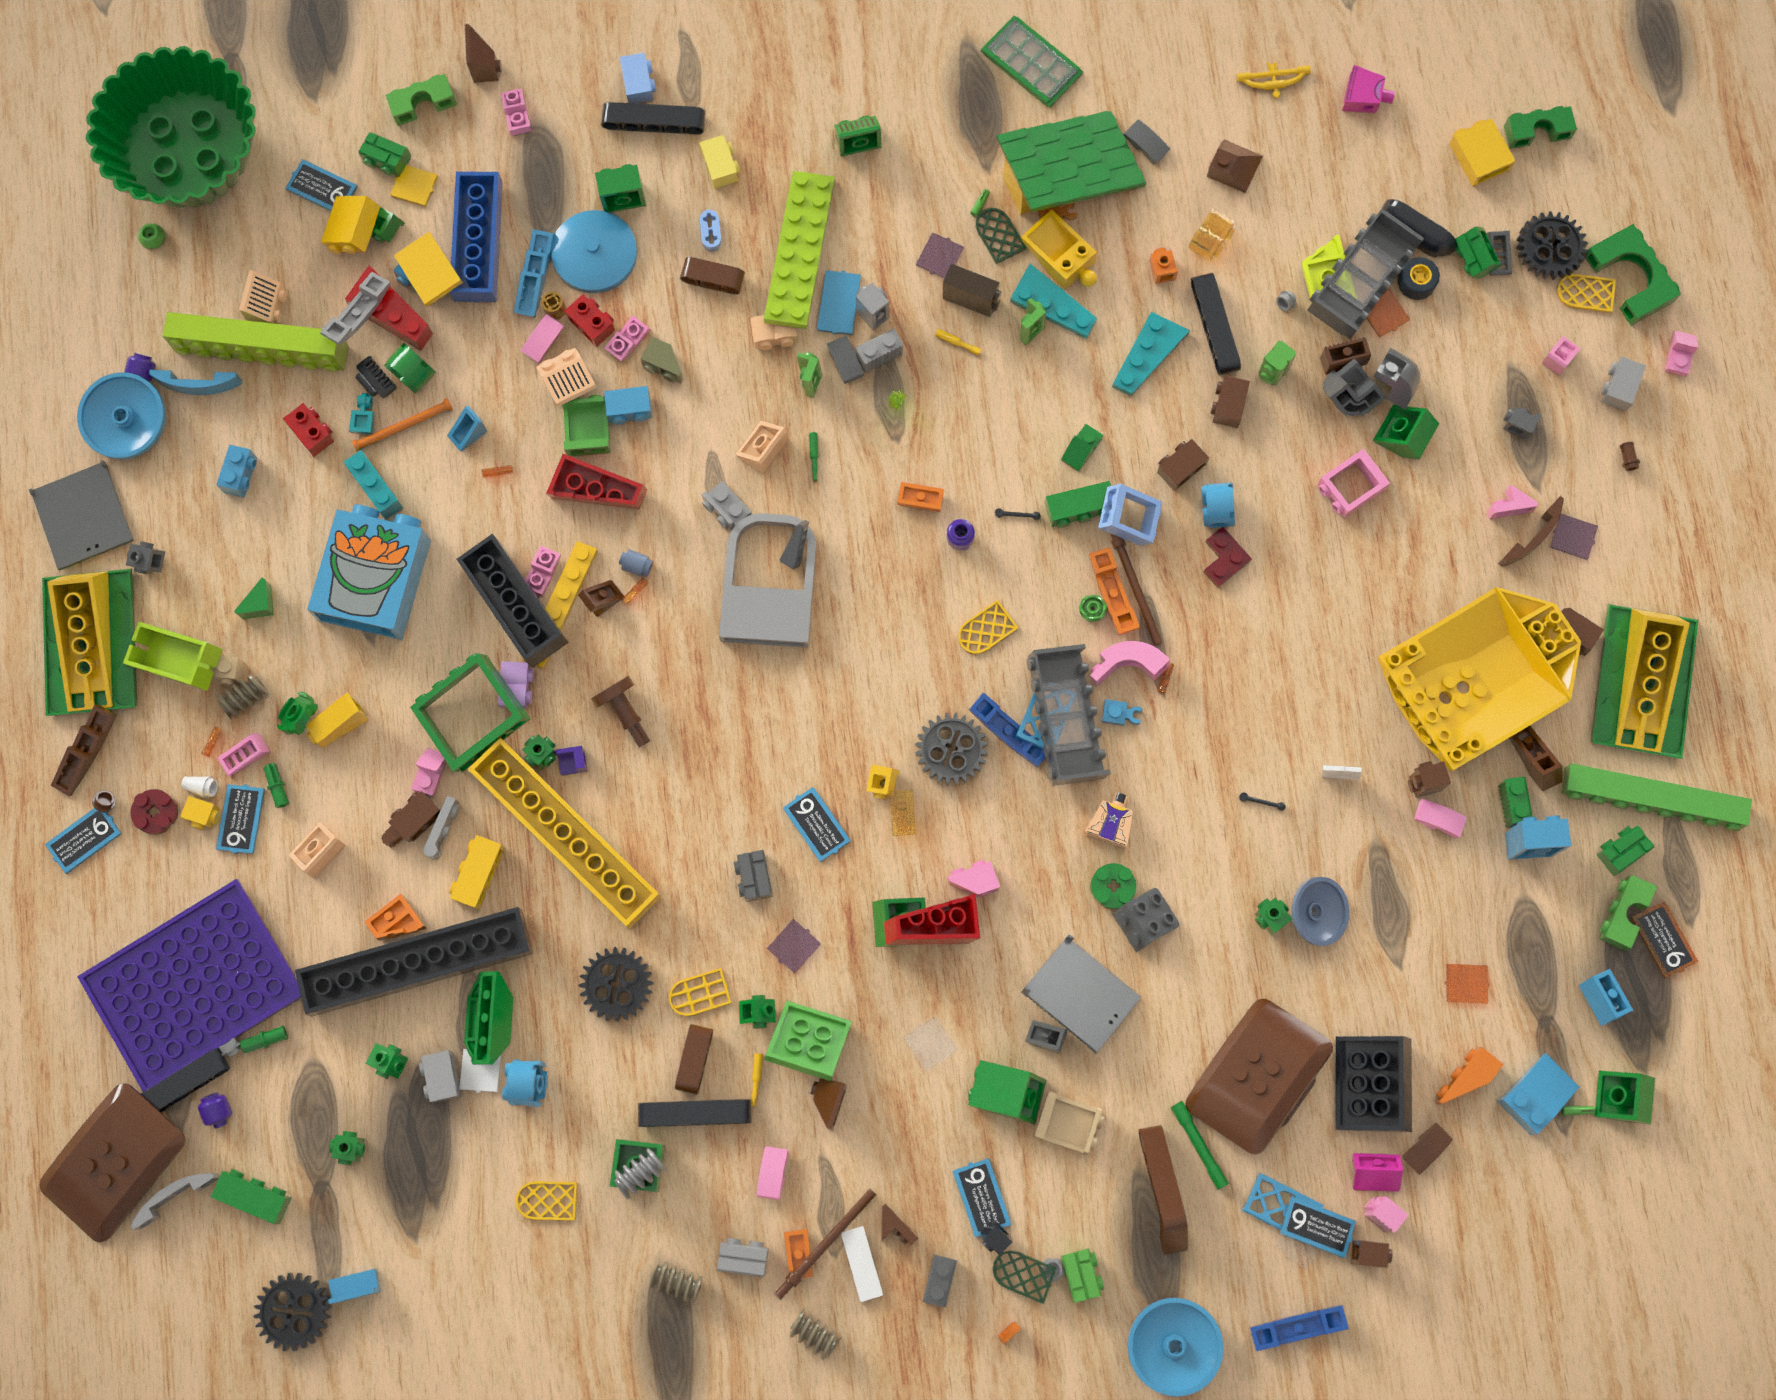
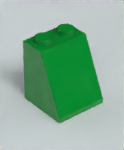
M980 1060L974 1072L975 1081L973 1088L970 1089L968 1094V1105L979 1110L1035 1125L1047 1080L1028 1071Z

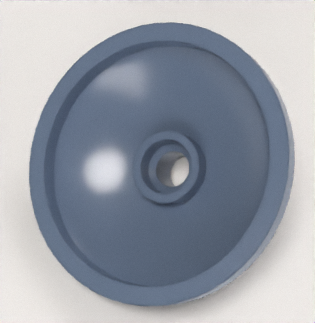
M1310 878L1295 893L1292 903V918L1297 932L1306 942L1316 946L1333 944L1343 935L1348 925L1349 904L1346 894L1341 886L1330 878Z

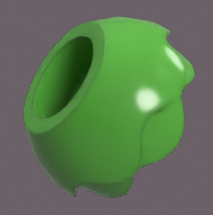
M155 223L145 224L138 232V240L146 249L160 247L165 239V231L160 225Z
M1099 595L1085 596L1079 605L1081 616L1090 622L1101 620L1107 611V604Z

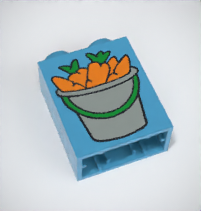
M359 504L353 505L352 512L337 509L307 610L320 622L403 640L431 543L427 534L420 528L422 522L415 517L405 514H396L394 522L378 519L379 511Z

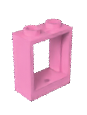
M1362 449L1321 477L1318 482V488L1324 497H1328L1332 502L1334 511L1345 518L1384 492L1390 482L1367 452ZM1356 464L1374 488L1351 504H1348L1330 480Z

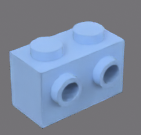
M645 52L620 57L628 103L653 101L652 92H656L654 79L649 77V73H653L651 60H646Z

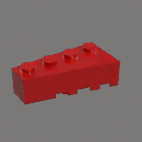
M368 265L346 296L345 301L348 305L360 292L359 286L371 272L379 275L370 265ZM389 286L383 299L368 319L422 351L433 335L429 325L391 286Z
M562 454L546 494L551 499L639 510L648 489L643 484Z
M976 893L898 915L885 921L886 945L969 944L980 939Z

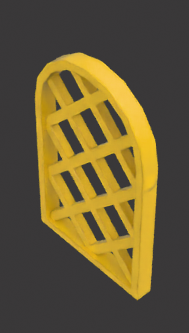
M1581 274L1568 275L1560 281L1557 295L1563 304L1572 308L1612 313L1616 279ZM1569 279L1572 284L1566 288L1563 282ZM1587 279L1595 280V281H1593L1592 283H1589V282L1587 281ZM1581 280L1587 285L1583 289L1577 285ZM1602 281L1610 283L1605 286ZM1598 282L1602 288L1596 291L1592 285ZM1610 285H1612V292L1607 289ZM1573 286L1579 291L1574 296L1569 291ZM1588 288L1594 293L1589 298L1584 293ZM1605 290L1609 296L1603 300L1599 293ZM1565 292L1571 297L1567 301L1562 297V294ZM1580 294L1586 299L1581 304L1576 299ZM1595 296L1601 301L1596 306L1591 301ZM1611 298L1610 307H1609V306L1607 305L1606 301H1608V300ZM1588 302L1591 305V307L1583 305ZM1603 304L1606 307V309L1598 307Z
M996 600L961 626L958 633V641L966 652L981 654L990 650L991 647L1016 631L1018 626L1001 603ZM995 605V611H994V612H992V611H987V610H989L991 607H993V606ZM998 606L1004 613L997 612ZM983 614L982 621L974 620ZM985 614L994 615L993 622L985 621ZM996 615L1005 617L1004 624L995 623ZM1007 618L1010 620L1013 626L1006 625ZM973 622L981 624L980 631L972 630ZM970 623L969 629H963L967 624ZM984 624L992 625L991 633L983 632ZM995 626L1003 627L1002 635L994 634ZM1005 628L1012 629L1011 631L1005 634ZM962 631L969 632L968 640L961 639ZM971 633L980 634L978 642L970 641ZM982 635L990 636V642L982 643ZM993 636L1000 637L998 640L992 643ZM969 644L978 645L977 651L969 650ZM980 645L988 646L980 651Z
M534 1181L526 1183L517 1192L515 1199L516 1208L521 1215L529 1219L575 1220L577 1182ZM532 1184H539L534 1190L530 1187ZM545 1184H556L551 1190L545 1186ZM560 1184L571 1186L565 1190ZM525 1187L531 1191L526 1198L521 1194ZM540 1187H543L548 1192L542 1198L536 1193ZM557 1187L564 1192L558 1199L552 1193ZM573 1188H574V1198H572V1197L569 1195V1193H568V1192L571 1191ZM533 1194L539 1200L534 1206L527 1201ZM549 1195L555 1200L550 1206L543 1201ZM565 1195L571 1200L566 1207L560 1202ZM524 1203L530 1208L526 1213H523L520 1209V1206ZM540 1203L546 1208L541 1215L535 1210ZM557 1203L563 1209L558 1215L551 1210ZM572 1204L573 1215L567 1210ZM533 1211L538 1217L528 1215ZM549 1211L554 1216V1218L543 1216ZM566 1212L570 1218L559 1217Z

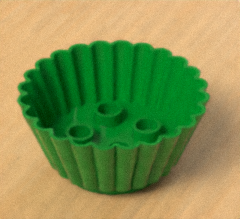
M186 46L177 47L174 51L167 47H160L153 54L147 52L138 54L134 58L133 63L124 62L120 64L116 70V75H111L104 79L102 83L103 91L96 93L92 99V105L95 109L91 110L86 117V122L91 127L86 133V141L89 145L93 146L90 157L93 162L100 165L99 172L101 176L112 180L116 190L129 193L136 200L184 208L186 206L199 207L203 202L207 204L215 201L216 196L222 197L226 195L228 187L231 188L237 184L238 176L242 175L245 171L256 132L254 126L256 109L250 103L251 91L248 87L242 85L240 73L235 70H229V66L224 59H212L210 53L206 50H198L193 53Z

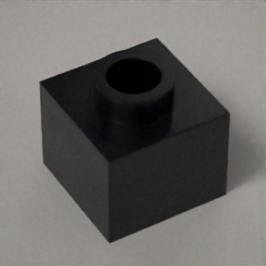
M994 1219L981 1231L982 1244L990 1252L994 1250L1000 1255L1013 1242L1011 1235Z

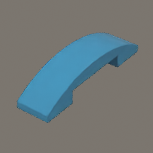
M150 370L149 373L160 385L170 390L190 395L222 393L242 384V380L237 373L214 372V380L178 379L169 370Z

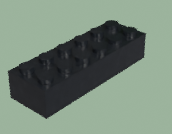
M493 533L456 559L523 659L532 668L569 643Z

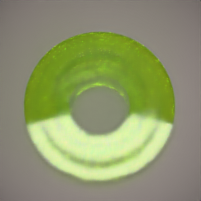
M902 389L898 392L894 390L887 400L890 402L889 408L893 407L897 410L906 398V395L902 393Z

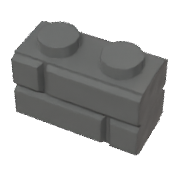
M764 850L737 855L738 861L734 862L736 875L741 876L742 883L738 884L740 897H745L746 902L773 897Z
M934 1254L923 1302L946 1308L957 1260Z

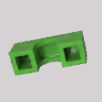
M446 74L435 75L429 80L415 82L409 87L395 89L385 95L397 126L417 120L415 108L422 101L432 102L437 112L457 105Z
M1630 875L1625 879L1622 878L1617 887L1619 894L1609 905L1608 911L1611 913L1608 920L1605 919L1601 924L1599 930L1602 933L1600 940L1624 951L1631 949L1640 927L1629 922L1626 915L1629 906H1634L1641 910L1648 908L1657 886L1634 875Z

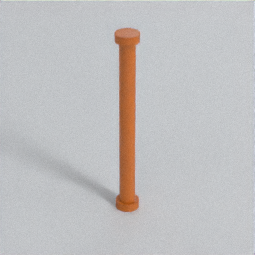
M446 398L444 402L358 441L356 439L353 440V446L358 452L368 445L446 410L451 411L453 408L448 398Z

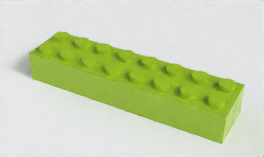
M167 312L162 336L177 354L183 356L197 354V356L202 358H210V356H216L222 360L235 358L246 363H251L253 360L260 361L266 365H273V363H280L286 367L298 365L310 370L324 368L329 372L345 370L349 348L346 341L338 345L320 334L322 329L173 312Z

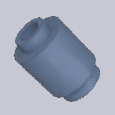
M628 549L627 553H622L619 564L622 565L621 570L640 577L642 575L648 577L653 560L649 559V556Z

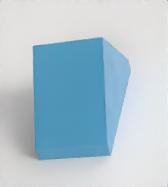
M466 406L447 436L460 451H463L484 435L487 430L469 406Z

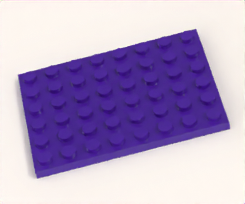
M239 879L233 880L77 976L143 1092L209 1051L226 1044L233 1038L241 1036L301 998L297 977Z

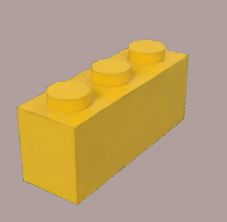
M476 835L474 840L471 839L467 847V852L469 853L466 861L463 860L458 869V873H460L457 882L454 881L449 891V894H451L450 899L480 910L505 847L502 844Z

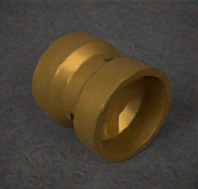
M557 292L546 293L541 302L545 314L550 315L556 320L564 316V310H566L562 296Z

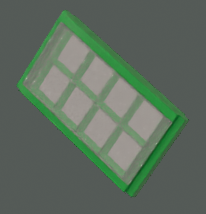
M1015 15L981 49L984 56L1049 108L1083 74L1079 66Z

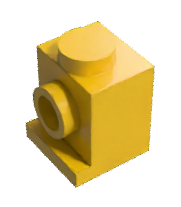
M871 764L866 791L873 792V797L885 800L887 795L893 796L897 775H899L900 770Z

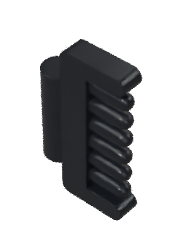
M368 356L356 365L360 373L355 378L370 396L374 397L378 393L382 398H385L397 389L396 384L391 380L388 381L389 377H385L386 373H382L383 370L379 369V366L376 365L371 356Z

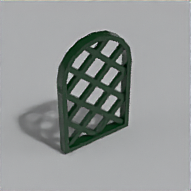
M988 208L979 213L976 219V230L996 264L1026 249L1021 237L1004 211L998 208ZM991 212H998V218L991 217ZM1001 215H1003L1006 218V220L1000 219ZM980 217L987 218L985 225L978 223ZM989 219L997 221L995 228L987 226ZM999 222L1007 224L1005 230L998 229ZM1009 225L1012 228L1013 232L1008 231ZM979 227L984 228L982 233L980 232ZM986 229L994 231L992 237L985 235ZM996 231L1004 233L1002 240L995 238ZM1007 234L1014 236L1013 242L1005 241ZM1016 238L1019 240L1021 245L1015 244ZM985 239L991 240L990 245L987 244ZM993 241L1001 243L1000 249L992 248ZM1004 244L1011 245L1010 252L1002 250ZM1014 247H1018V248H1019V249L1015 250L1014 252H1012ZM992 251L998 252L997 258ZM1001 253L1006 254V256L1000 258Z
M1005 1251L998 1255L993 1263V1275L998 1284L1007 1290L1016 1292L1039 1303H1045L1057 1268L1017 1251ZM1004 1254H1008L1011 1261L1003 1264L1001 1257ZM1012 1254L1019 1255L1020 1257L1013 1259ZM1022 1259L1026 1267L1018 1270L1015 1262ZM1026 1259L1031 1260L1035 1263L1032 1265H1028ZM1012 1264L1015 1272L1008 1275L1005 1266ZM1037 1265L1041 1274L1033 1276L1030 1268ZM1041 1265L1050 1268V1270L1044 1272ZM1002 1268L1005 1277L999 1279L996 1270ZM1027 1270L1030 1279L1023 1281L1020 1273ZM1052 1272L1048 1282L1045 1275ZM1017 1274L1020 1283L1013 1286L1010 1277ZM1042 1276L1046 1285L1038 1288L1035 1279ZM1007 1279L1009 1286L1001 1281ZM1032 1281L1035 1290L1028 1292L1025 1284ZM1022 1285L1024 1292L1015 1288ZM1046 1288L1044 1296L1042 1297L1040 1290ZM1037 1292L1040 1299L1031 1296L1030 1294Z

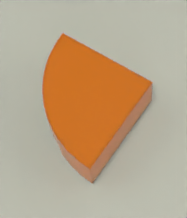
M1015 1321L1012 1322L998 1335V1339L1003 1344L1006 1343L1021 1327Z

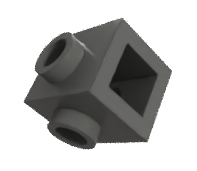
M140 541V545L130 544L126 565L134 567V572L147 574L148 571L161 573L166 551L153 548L154 544Z

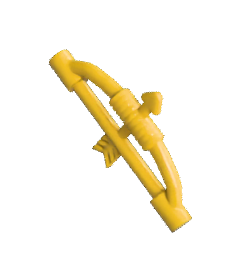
M1276 61L1273 64L1267 62L1269 72L1237 73L1236 81L1243 82L1253 88L1274 89L1272 95L1278 99L1281 94L1278 92L1279 88H1286V86L1299 82L1305 74L1311 73L1310 65L1298 66L1295 69L1277 71ZM1298 75L1290 80H1276V76ZM1272 77V81L1264 83L1250 81V79Z

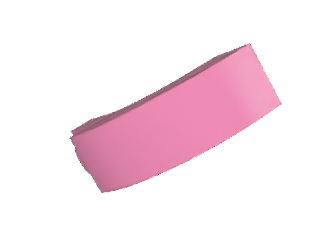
M1138 641L1120 642L1100 653V660L1103 663H1098L1094 666L1090 677L1091 682L1098 687L1116 669L1123 666H1135L1142 669L1155 681L1170 666V659L1150 644Z

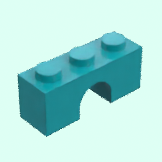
M362 450L343 462L385 520L403 509L398 499Z

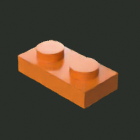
M901 482L897 505L941 512L944 489Z
M807 1229L784 1232L789 1273L791 1271L794 1272L810 1255ZM812 1266L802 1278L814 1277Z

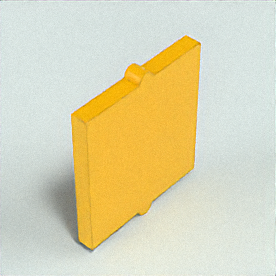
M406 165L400 177L398 176L394 179L395 184L390 195L391 197L426 207L430 195L434 193L433 187L438 175Z

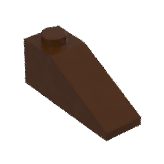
M1531 726L1510 737L1527 771L1542 791L1563 782V766Z

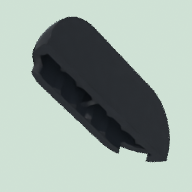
M1388 199L1385 201L1382 209L1424 238L1417 249L1434 258L1451 255L1456 251V239L1448 230L1399 200Z

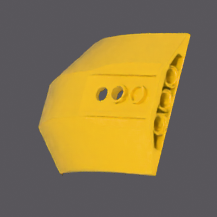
M1494 587L1453 614L1377 658L1394 702L1418 739L1441 762L1444 761L1446 767L1452 772L1571 700L1581 640L1555 603ZM1459 682L1467 684L1468 693H1460L1457 689V684ZM1439 695H1447L1449 698V704L1442 703L1439 699Z

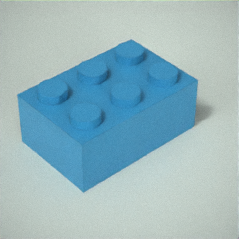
M1558 815L1548 816L1546 820L1537 821V817L1523 818V821L1517 822V825L1511 826L1512 828L1505 833L1508 860L1554 857L1571 847L1568 819H1560Z

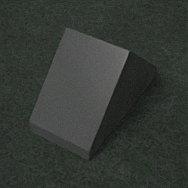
M1033 1020L1025 1042L1059 1054L1068 1030Z

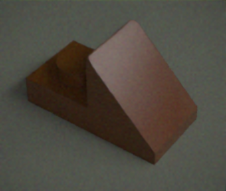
M612 580L583 589L578 594L585 606L597 617L624 598V595Z
M885 1204L882 1207V1241L896 1228L898 1232L895 1235L904 1244L909 1242L912 1245L918 1237Z

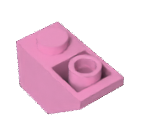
M985 860L978 861L972 864L973 868L965 871L964 868H959L951 871V875L948 876L950 885L969 894L976 893V897L1000 890L991 861L985 863Z

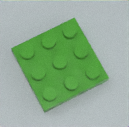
M786 1001L766 1052L765 1060L831 1081L852 1021Z

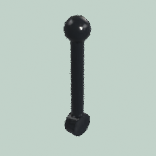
M1001 508L995 510V516L998 518L1002 516H1016L1039 520L1041 517L1039 512L1003 511Z
M1245 792L1239 796L1241 802L1248 800L1276 807L1280 811L1286 808L1283 802L1275 803L1250 797Z

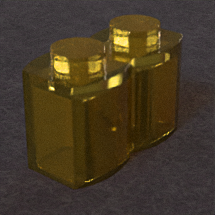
M1212 209L1190 241L1189 249L1209 261L1214 256L1217 258L1224 248L1222 243L1225 239L1229 241L1235 232L1233 228L1235 221Z

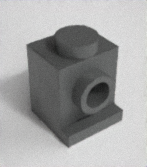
M1515 407L1514 410L1509 408L1503 419L1506 421L1503 429L1528 440L1541 415L1537 413L1536 416H1533L1528 410Z

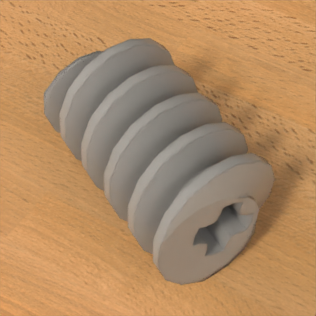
M649 1148L647 1149V1158L639 1154L640 1163L632 1159L631 1169L626 1165L623 1166L624 1174L617 1170L615 1171L616 1179L614 1181L626 1199L630 1198L628 1190L634 1194L638 1192L636 1185L645 1188L644 1179L652 1183V1174L660 1177V1168L667 1172L660 1159Z

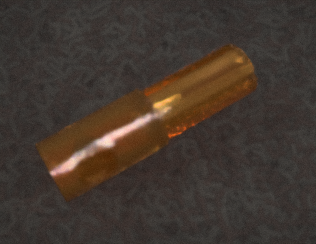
M512 465L482 469V476L485 478L512 473L513 467Z
M642 577L622 598V601L628 604L648 582Z
M1171 663L1170 668L1168 667L1164 671L1159 683L1158 692L1166 693L1174 664Z
M219 727L213 728L201 755L210 757L221 732Z

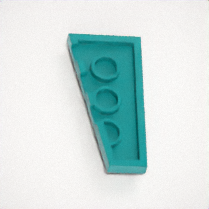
M1029 263L1010 298V302L1027 310V301L1030 298L1035 302L1039 301L1045 307L1046 320L1087 339L1096 323L1097 317Z
M1151 312L1112 387L1132 396L1149 378L1150 374L1161 365L1163 360L1172 353L1182 339L1189 334L1190 330Z

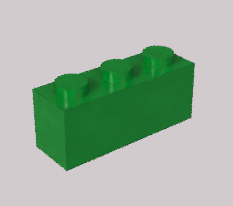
M1110 481L1046 496L1045 506L1051 527L1063 528L1069 526L1071 522L1078 521L1083 523L1091 520V517L1099 515L1101 517L1107 487L1111 486Z
M232 1168L230 1172L222 1171L211 1198L272 1224L281 1223L291 1200V1197L285 1195L287 1191L273 1186V1189H269L264 1186L266 1182L254 1177L250 1181L243 1178V1172Z

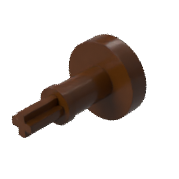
M627 676L595 695L591 700L596 708L609 702L622 723L623 729L629 730L640 748L650 742V739L639 723L642 719L640 716L638 717L624 694V691L635 685L630 676Z

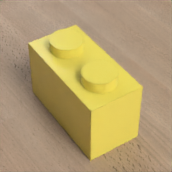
M724 135L699 142L714 189L737 182V173H740V168L737 160H732L731 154H734L731 142H726Z

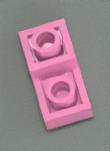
M522 89L501 93L510 135L531 132Z
M546 314L532 332L521 351L540 363L565 326Z
M632 315L622 330L615 333L605 349L620 361H623L634 351L651 329Z
M540 546L531 563L532 568L526 577L527 582L536 595L542 598L561 557V554L543 546Z
M1421 799L1414 820L1431 830L1439 829L1453 838L1461 837L1467 817L1440 804Z
M765 1146L757 1197L780 1200L785 1181L784 1172L789 1156L787 1149Z

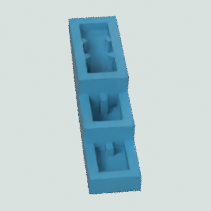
M532 229L524 269L521 270L514 313L536 317L551 258L554 233Z

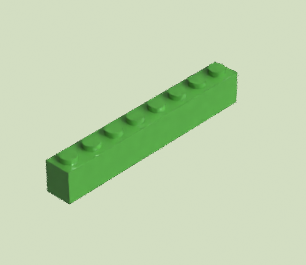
M1572 763L1565 767L1561 794H1566L1568 798L1574 800L1586 798L1591 799L1590 802L1594 804H1604L1606 802L1613 804V807L1619 809H1626L1627 807L1636 808L1635 811L1639 813H1649L1652 811L1657 812L1660 817L1671 818L1672 816L1681 817L1680 820L1685 822H1695L1697 820L1702 821L1703 825L1717 827V825L1726 826V829L1730 831H1740V829L1749 826L1752 799Z

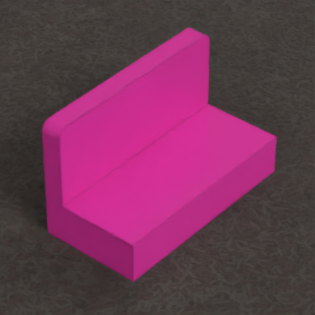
M1353 1153L1354 1190L1400 1191L1403 1176L1400 1155Z

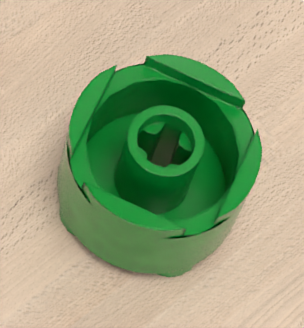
M405 343L384 364L392 374L415 394L436 374V371Z

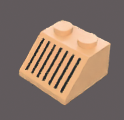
M249 270L239 311L247 321L280 324L282 319L281 308L282 304L286 302L287 292L280 282Z
M576 348L566 350L561 355L546 360L537 366L557 407L597 388Z

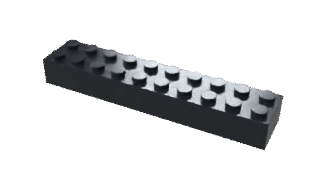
M516 907L296 969L295 972L305 1015L313 1017L532 955L533 950L523 910Z

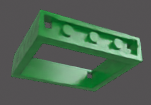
M480 653L469 656L464 665L451 670L449 677L436 682L432 686L431 691L415 699L416 703L410 706L453 772L463 773L499 738L505 740L530 720V717L489 657ZM480 667L512 715L457 758L425 709Z

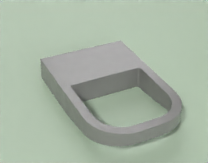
M754 514L740 520L732 529L728 539L719 632L721 642L809 648L817 553L815 536L809 526L806 536L808 549L803 590L734 586L737 547L742 534L749 528L757 525L787 526L796 529L797 525L802 522L801 519L790 515Z

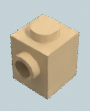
M224 653V656H220L217 667L214 668L213 678L220 682V685L224 686L240 684L239 680H243L245 663L236 654Z

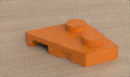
M399 894L364 921L374 937L379 941L426 929L402 894Z

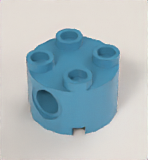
M1233 482L1202 486L1203 505H1207V507H1203L1204 527L1235 526Z
M518 1059L513 1060L512 1063H506L504 1073L507 1081L502 1091L503 1100L508 1101L511 1106L527 1105L535 1108L541 1107L543 1103L539 1102V1100L545 1099L547 1090V1071L542 1070V1067H546L545 1063L537 1060L520 1061Z

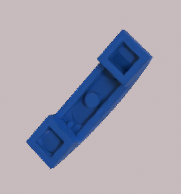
M982 692L969 708V711L1008 747L1032 765L1038 767L1045 758L1043 749L1016 737L1020 725L1003 712L996 702ZM1025 729L1023 730V734L1032 736Z
M1343 1305L1294 1315L1250 1327L1256 1352L1294 1341L1349 1329Z

